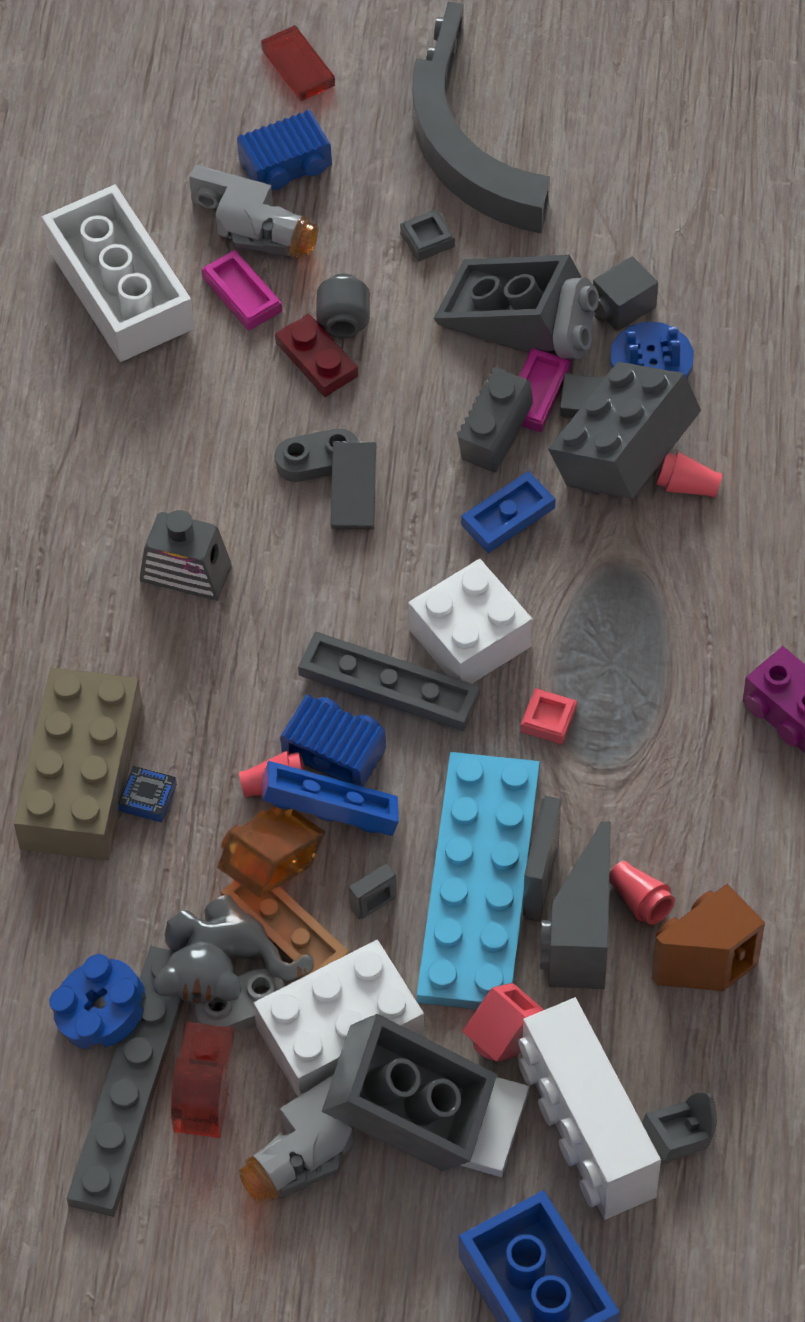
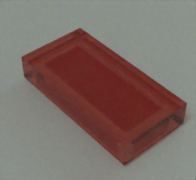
M296 25L261 40L262 51L300 101L335 86V76Z

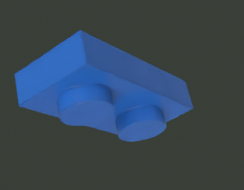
M527 471L461 515V526L487 553H490L555 509L556 499Z

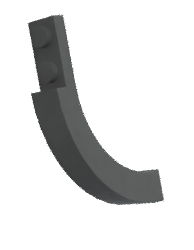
M448 2L444 17H437L434 29V40L437 41L436 47L429 46L426 60L416 59L414 65L412 86L413 121L420 149L438 179L463 202L499 222L520 229L542 233L549 205L550 176L511 167L488 155L463 133L450 112L446 94L464 31V7L460 3Z

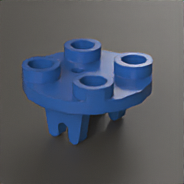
M642 322L631 325L618 334L611 346L610 365L613 368L617 362L680 372L685 374L688 381V376L693 369L694 351L688 338L677 327H672L662 322Z

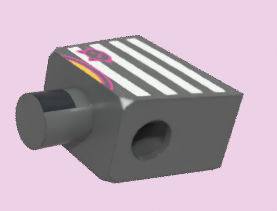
M176 510L171 513H158L144 547L139 577L140 582L218 601L232 566L218 527L210 523L194 520L188 512L183 510Z

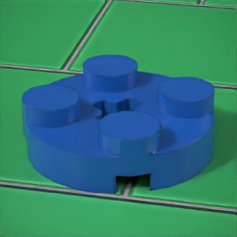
M96 954L89 957L82 966L69 974L61 986L51 994L49 1004L54 1011V1021L58 1029L73 1045L82 1049H91L88 1045L102 1043L104 1047H108L126 1038L140 1022L144 1011L140 1004L142 993L145 995V987L129 965L117 959H108L103 954ZM104 996L103 999L106 1004L103 1008H91L97 999Z

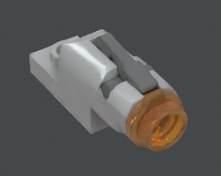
M194 165L189 176L192 202L208 209H217V234L232 239L235 248L262 251L265 254L281 255L289 258H299L301 255L310 256L313 253L318 238V225L310 223V219L307 217L293 214L279 206L273 207L271 185Z
M333 1075L281 1107V1123L286 1135L280 1132L262 1150L246 1159V1166L238 1170V1175L244 1187L256 1203H260L266 1198L272 1201L280 1196H288L339 1172L340 1157L347 1153L353 1145V1133L350 1125L321 1112Z

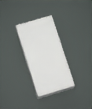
M496 1077L471 1161L460 1166L499 1177L503 1176L529 1094V1086Z

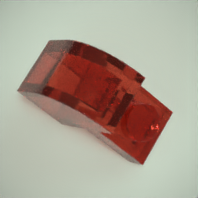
M186 1022L180 1057L176 1058L172 1086L171 1119L174 1132L221 1138L229 1096L227 1073L234 1041V1028Z

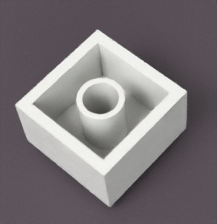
M481 559L476 560L408 602L409 631L448 676L473 684L532 647L533 619Z

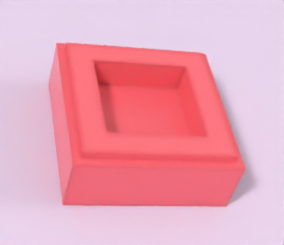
M535 688L521 722L520 732L563 745L577 709V700Z

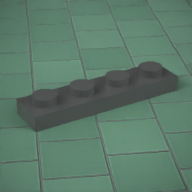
M316 631L298 666L299 676L461 731L465 730L480 697V686Z

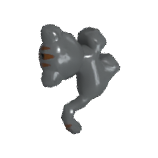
M223 895L206 906L205 921L198 919L188 910L181 911L167 921L164 933L165 943L175 953L172 954L167 966L162 968L154 979L155 993L161 996L178 995L182 1000L189 1003H210L217 999L232 1001L239 998L242 989L237 975L233 973L234 968L230 959H253L261 956L269 974L272 977L285 981L305 976L315 967L314 960L309 954H304L290 964L282 961L279 950L269 940L263 924L254 916L244 912L230 895Z

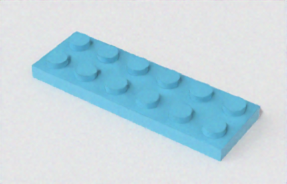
M450 752L417 988V1003L478 1009L492 987L513 983L524 899V874L530 850L540 761Z

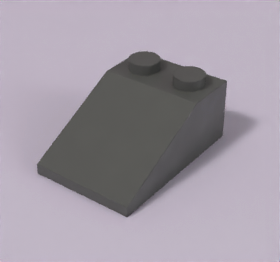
M570 255L464 259L434 320L438 325L522 351H531L532 348L541 351L555 350L553 330L562 285L569 278L582 277Z
M601 821L553 900L551 921L542 920L540 969L549 970V987L605 989L608 952L611 822Z

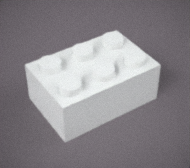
M378 939L253 1002L256 1027L298 1097L334 1075L349 1027L356 1022L379 1014L424 1037V1013Z

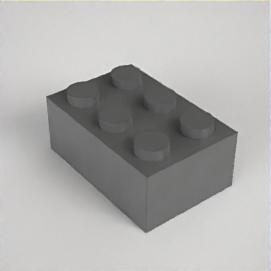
M617 362L548 450L566 486L633 499L698 416L701 409L684 373Z
M375 1014L350 1025L321 1112L444 1171L471 1161L497 1074L379 1014Z

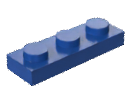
M272 761L267 763L263 773L262 801L272 803L281 809H294L313 814L325 821H338L357 826L369 833L379 832L393 836L399 823L398 796Z

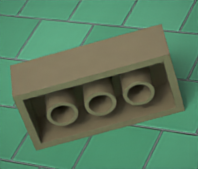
M50 667L14 821L20 850L109 861L120 812L118 803L125 788L142 710L138 678Z

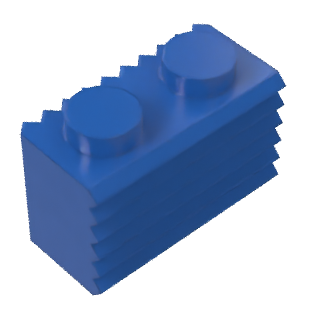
M306 110L304 113L299 112L297 116L292 115L289 119L277 120L275 124L270 123L267 127L262 126L259 130L254 129L253 132H247L245 135L240 134L237 137L239 161L247 176H249L250 180L271 185L272 190L282 189L289 181L305 175H319L326 167L332 165L331 144L310 110Z
M310 694L305 695L280 736L282 753L287 750L289 754L300 752L304 765L338 780L362 787L368 782L369 776L372 775L373 769L376 768L378 761H380L381 756L386 750L385 729L375 719L367 715L353 716L350 712H344L333 700L325 697L313 698Z

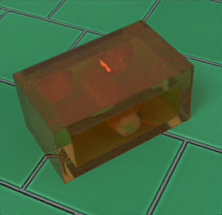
M275 806L266 812L262 810L252 820L240 827L235 825L226 833L221 843V848L224 850L217 868L260 898L312 866L325 831L294 809H281Z

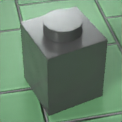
M633 256L593 279V286L596 287L599 295L598 307L594 312L601 320H607L616 331L621 330L657 306L658 281Z

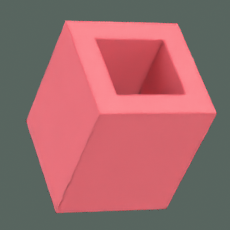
M514 983L492 987L462 1032L474 1042V1049L489 1060L498 1062L517 1057L521 1052L518 1040L523 1038V1019L544 1009Z

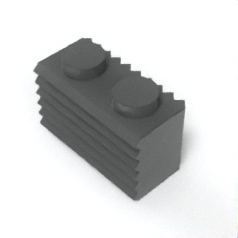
M495 367L491 369V375L487 376L488 381L483 383L484 389L480 390V396H477L476 403L472 404L473 409L468 411L469 417L464 418L465 424L461 425V431L457 432L462 460L491 472H497L534 403L532 401L533 394H531L530 381Z

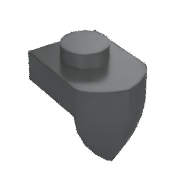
M697 1092L689 1096L686 1102L645 1114L642 1124L664 1162L699 1152L709 1147L717 1126L716 1106L711 1094Z

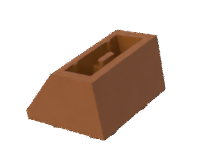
M728 884L715 893L708 891L695 901L690 912L679 920L676 917L671 918L657 931L651 979L661 986L724 991L758 965L765 922Z

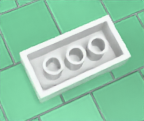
M116 184L41 216L47 249L120 362L194 329L190 296Z
M576 997L524 1018L523 1038L518 1040L522 1052V1058L518 1059L519 1069L527 1085L535 1084L542 1097L538 1099V1104L546 1123L549 1126L555 1124L561 1134L562 1139H559V1146L565 1161L570 1167L576 1164L583 1177V1180H580V1187L588 1205L591 1208L597 1206L603 1219L606 1220L656 1198L661 1159Z

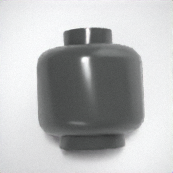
M345 273L337 274L322 282L317 289L316 319L319 325L330 335L338 338L352 337L363 330L370 320V290L367 285L354 276Z

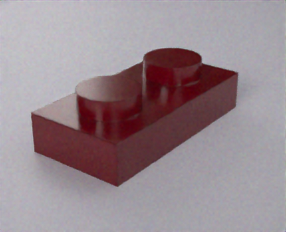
M309 313L275 333L276 344L324 397L358 377V366Z

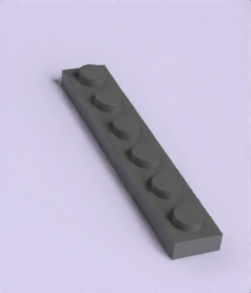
M154 946L149 948L140 975V979L145 987V995L142 993L140 1004L144 1011L135 1029L126 1038L118 1042L66 1198L68 1206L112 1217L115 1216L184 1000L178 995L161 996L155 993L154 979L159 971L167 966L172 954L175 953L171 950Z

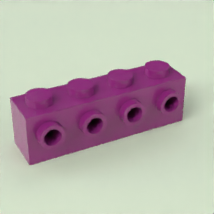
M782 645L745 678L743 701L755 717L764 718L775 727L780 737L788 745L797 746L805 753V664Z

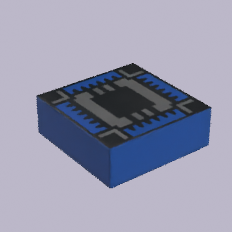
M133 766L118 803L119 811L163 822L177 786L176 777Z

